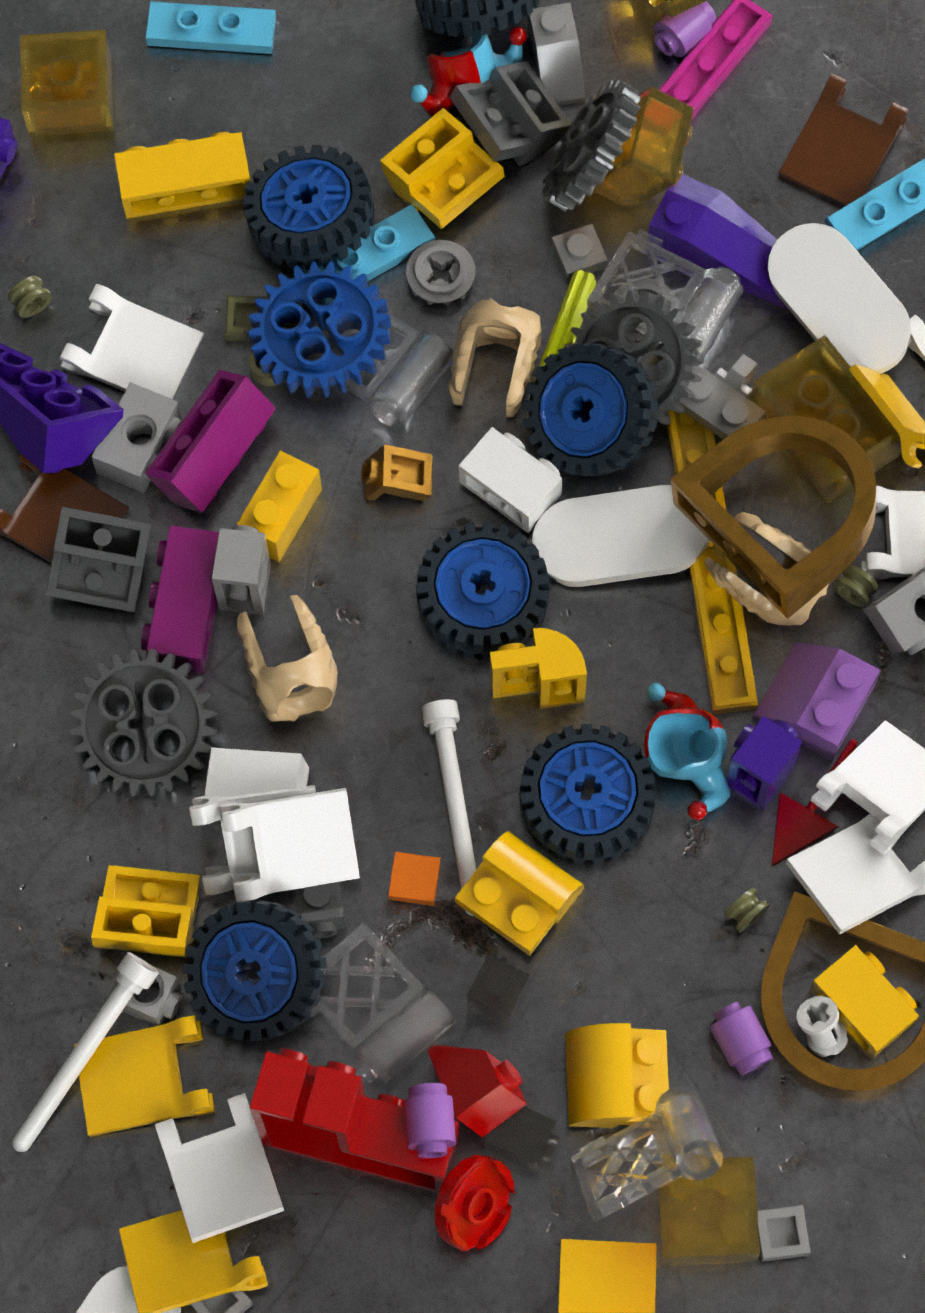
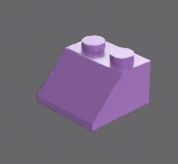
M795 642L752 719L759 722L764 715L773 722L775 719L784 721L797 732V738L802 741L801 746L832 762L872 693L880 670L840 648Z

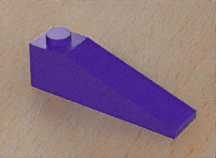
M683 175L669 187L649 223L647 248L790 311L773 290L768 272L769 255L777 239L724 192L686 175Z
M0 343V424L18 451L42 473H57L64 468L81 465L123 418L124 409L100 389L89 384L80 389L67 383V374L57 369L48 372L33 367V358Z

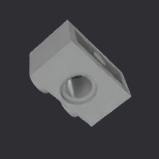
M130 382L118 404L124 409L123 418L96 447L92 455V461L96 474L145 493L151 481L145 475V472L183 420L178 401ZM146 434L151 436V439L145 444L136 445L131 443L132 439L137 435Z
M237 525L232 527V529L220 528L212 574V582L219 610L240 613L246 611V613L258 615L264 614L271 569L265 533H259L257 529L245 525Z
M925 567L863 608L892 654L907 650L909 655H913L925 648V621L919 619L914 610L916 600L919 597L925 599Z

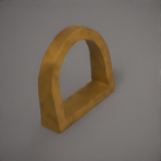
M778 416L748 424L727 436L671 478L674 505L787 619L794 615L855 560L865 546L875 521L876 481L868 456L849 434L828 422L815 418ZM789 449L813 451L828 457L846 473L855 493L854 503L848 518L834 535L790 569H784L711 495L746 465L766 454Z
M794 891L768 957L761 984L763 1017L775 1046L784 1058L799 1072L820 1084L832 1088L854 1091L871 1090L885 1087L907 1077L925 1062V1019L913 1042L900 1055L885 1064L866 1069H847L826 1063L805 1049L793 1034L784 1013L782 988L787 968L807 920H812L835 929L811 897ZM870 920L844 932L847 935L925 965V942Z

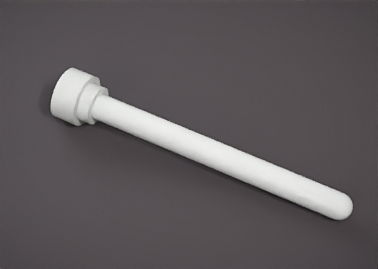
M445 699L429 702L423 705L421 710L424 726L429 728L430 734L435 735L462 889L476 871V863L453 732L457 730L456 723L460 721L458 705L455 700Z
M127 952L117 967V970L120 972L116 977L117 986L13 1138L12 1145L16 1151L25 1152L31 1147L133 994L139 995L143 988L149 989L158 976L159 972L145 960Z

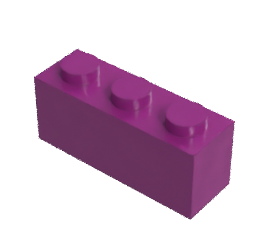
M219 369L147 469L145 475L175 505L203 513L205 508L215 499L217 491L232 470L239 465L242 456L256 436L264 430L266 422L276 408L247 376Z
M170 526L167 541L160 540L158 546L157 566L162 567L160 581H153L151 585L149 608L154 609L152 624L145 623L143 627L141 649L145 650L147 654L150 649H157L160 663L169 653L175 654V669H178L184 663H190L192 665L190 672L204 673L217 605L212 574L219 532Z

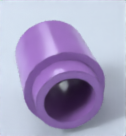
M681 0L654 25V41L657 47L668 56L683 57L712 30V24L716 21L713 8L706 0Z
M735 1002L713 1014L717 1022L709 1028L729 1066H735L740 1076L755 1070L773 1059L768 1049L772 1044L751 1006L741 1008L739 1003Z
M424 1083L409 1087V1098L404 1100L408 1149L418 1151V1157L438 1158L447 1155V1148L456 1145L453 1097L447 1095V1086L441 1083Z

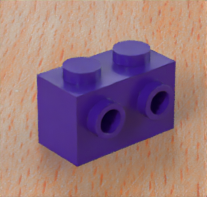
M764 715L755 727L748 723L733 745L736 749L730 758L731 764L727 777L729 788L764 811L795 768L802 741L797 738V732L784 721L775 719L773 722Z

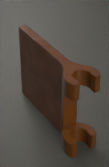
M832 73L814 110L781 167L779 176L845 207L865 195L890 147L907 121L906 115L909 109L893 102L882 125L839 105L846 92L844 87L847 79Z
M20 454L18 460L21 462L19 468L37 478L12 516L0 507V535L13 540L52 563L62 507L124 518L129 511V506L66 469L57 473H42Z

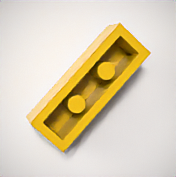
M217 132L208 138L190 141L187 139H176L170 141L167 145L149 148L134 146L124 152L114 153L126 219L243 199L246 196L245 188L247 183L250 182L242 132Z

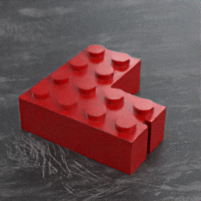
M281 1048L279 1054L266 1051L249 1107L263 1145L439 1193L441 1185L452 1170L460 1142L458 1121H455L456 1145L447 1148V1155L438 1158L418 1157V1151L410 1150L407 1147L403 1099L388 1094H378L377 1099L366 1097L362 1077L355 1075L356 1069L349 1065L328 1061L326 1067L320 1065L316 1067L307 1062V1055L295 1050Z

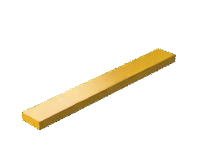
M670 410L668 413L671 424L666 425L675 476L716 444L712 431L685 412L681 414ZM721 487L711 496L726 510L723 487ZM710 541L705 552L703 550L697 561L689 567L712 715L756 710L758 700L742 605L735 601L733 595L727 593L725 588L718 586L711 573L707 570L704 561L709 557L737 576L736 567Z

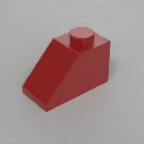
M433 1045L427 1050L441 1084L447 1086V1095L453 1097L455 1118L482 1138L527 1105L519 1088V1085L523 1083L517 1069L508 1060H504L501 1063L489 1052L480 1049Z

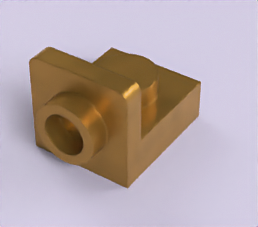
M384 444L363 463L361 481L365 484V499L374 501L383 493L425 501L431 496L433 455Z

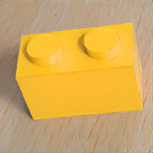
M280 450L237 522V525L250 526L257 529L259 533H265L269 557L279 563L322 491L320 470Z
M855 945L813 980L810 992L814 996H824L835 1002L839 1011V1021L845 1025L847 1034L867 1057L873 1061L910 1030L916 1023L919 1015L915 1011L917 1005L911 995L900 986L895 989L883 976L886 971L877 957L869 951L863 953Z

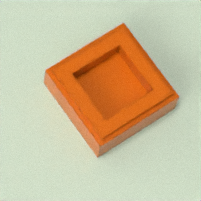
M395 852L388 899L434 906L441 858Z

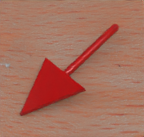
M851 739L829 772L835 770L855 750L858 745L855 739ZM780 792L772 866L837 829L838 826L815 813L817 805L812 801H809L805 807Z

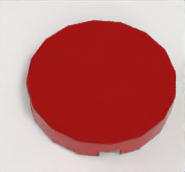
M473 1155L459 1162L447 1175L440 1187L435 1204V1225L440 1238L450 1246L461 1251H469L471 1248L479 1250L488 1246L502 1232L512 1210V1206L508 1204L509 1192L514 1194V1181L511 1172L502 1162L490 1156Z

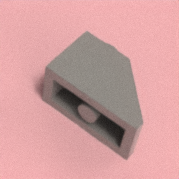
M571 3L533 8V13L528 16V37L537 76L558 106L585 102L579 40Z

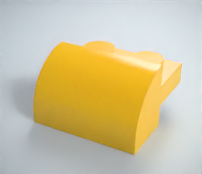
M444 108L380 160L384 175L399 198L406 206L413 204L417 212L420 210L440 229L444 228L505 177L503 166L497 161L494 162L489 154L474 143L472 132Z
M533 628L532 646L525 647L522 643H510L499 647L498 651L490 652V683L493 698L537 692L540 709L585 703L587 681L585 660L577 645L564 634L546 628Z
M507 831L483 855V862L457 894L455 903L530 956L555 923H559L583 891L584 884L513 833Z
M109 865L103 896H99L91 936L93 947L188 957L184 954L187 945L193 943L194 940L192 935L195 932L194 920L201 887L200 875Z
M608 1023L578 1027L565 1033L568 1126L614 1128L618 1125L664 1127L670 1124L666 1030L631 1028L630 1023Z

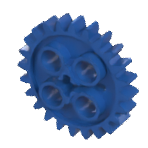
M313 261L311 262L310 273L304 274L301 268L296 265L294 266V278L288 279L282 273L278 274L281 285L278 289L266 284L264 288L268 300L255 299V305L259 313L250 314L249 319L253 329L249 330L248 334L251 344H255L251 347L254 358L261 359L259 363L264 374L272 371L271 375L275 385L287 379V387L290 393L297 390L300 385H304L306 397H311L315 387H321L324 397H329L330 388L333 385H337L343 394L346 393V381L349 379L358 385H362L363 382L360 374L362 370L375 374L376 368L372 358L385 360L386 355L382 345L391 343L390 333L387 329L391 328L392 325L390 315L385 314L388 312L386 300L379 299L380 293L377 285L367 287L366 274L363 273L353 280L352 269L349 265L338 274L336 273L334 262L330 261L325 271H319L318 265ZM324 298L335 299L328 305L317 304ZM299 302H303L308 307L318 327L312 328L310 317L298 305ZM294 321L299 323L292 329L281 328L287 322ZM348 329L360 330L356 335L351 337H345L341 335L344 331ZM328 330L331 343L343 354L342 356H337L332 351L322 331ZM312 353L324 354L316 361L305 360Z

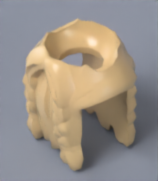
M492 298L481 300L464 314L459 323L458 336L454 344V354L452 355V377L448 383V390L453 404L462 407L476 347L500 344L518 351L506 400V418H513L522 406V398L528 382H531L532 372L535 369L536 352L541 346L540 316L533 311L519 306L510 308L499 305Z
M741 512L734 518L785 556L781 565L784 569H790L812 552L810 549L805 548L802 542L795 541L790 535L782 533L778 528L764 524L754 514ZM709 557L704 561L707 570L711 573L719 587L725 588L727 593L733 595L735 601H738L749 612L755 613L759 618L768 623L787 626L802 625L809 619L810 611L819 597L827 594L828 585L787 619L761 592L752 588Z
M298 595L290 597L299 630L309 654L297 661L282 663L276 667H267L246 611L240 613L237 618V633L242 639L243 657L247 661L248 673L252 678L251 686L256 689L255 694L260 699L259 708L270 721L295 722L299 716L315 711L323 712L331 706L336 691L338 671L332 657V651L325 640V635L321 633L320 626L316 624V618ZM301 685L308 686L298 692L291 693L293 688Z

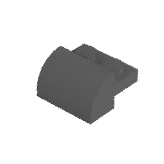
M527 61L495 67L489 80L482 83L457 85L449 97L494 162L514 158L518 165H523L533 161L553 148L572 126Z
M62 507L46 596L135 612L151 524Z

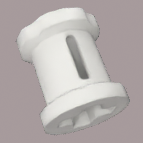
M814 996L800 1005L797 1010L796 1019L800 1029L806 1033L807 1045L810 1051L820 1057L839 1054L847 1045L848 1038L845 1025L839 1021V1011L835 1002L824 996Z

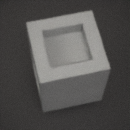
M154 967L159 972L152 983L160 988L157 998L149 1003H141L136 1000V994L134 993L122 1012L150 1025L159 1026L163 1025L166 1018L172 1020L181 1005L183 994L179 992L181 986L176 976ZM117 971L105 995L107 999L118 984L116 977L120 973L119 971Z

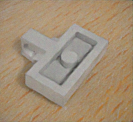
M743 354L729 372L720 368L715 375L701 365L693 366L692 373L700 376L702 380L701 382H689L687 386L694 393V399L681 397L679 400L685 413L722 439L748 424L765 419L766 411L748 399L753 390L747 385L756 375L755 368L758 363Z

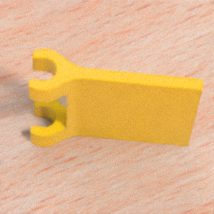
M854 364L849 371L898 432L901 440L903 460L909 466L919 469L922 463L917 459L915 452L917 448L925 450V421L887 374H879L870 368Z
M195 1015L182 1017L155 1027L104 1037L79 1074L88 1136L92 1137L162 1122L171 1118L203 1116L216 1112L213 1094L208 1093V1089L183 1093L176 1044L203 1040L201 1021H196Z
M182 1210L119 1229L138 1313H162L225 1293L252 1291L268 1285L265 1270L259 1256L246 1258L233 1265L225 1232L193 1243Z
M561 1239L558 1313H655L657 1244Z

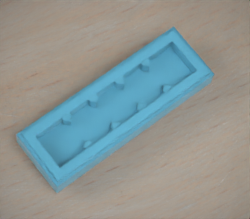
M150 1L146 43L147 46L272 54L277 18L276 10Z
M925 158L830 215L824 220L825 224L842 233L858 251L925 210Z
M413 204L370 227V234L367 239L360 237L361 246L356 251L347 247L349 257L340 261L334 255L331 259L334 262L336 273L340 274L349 265L352 269L353 280L364 273L368 282L410 258L418 247L427 242L434 241L435 236ZM316 261L319 271H325L326 267H323L322 261ZM303 265V273H310V270H306L305 266ZM324 298L321 301L324 305H327L335 299Z

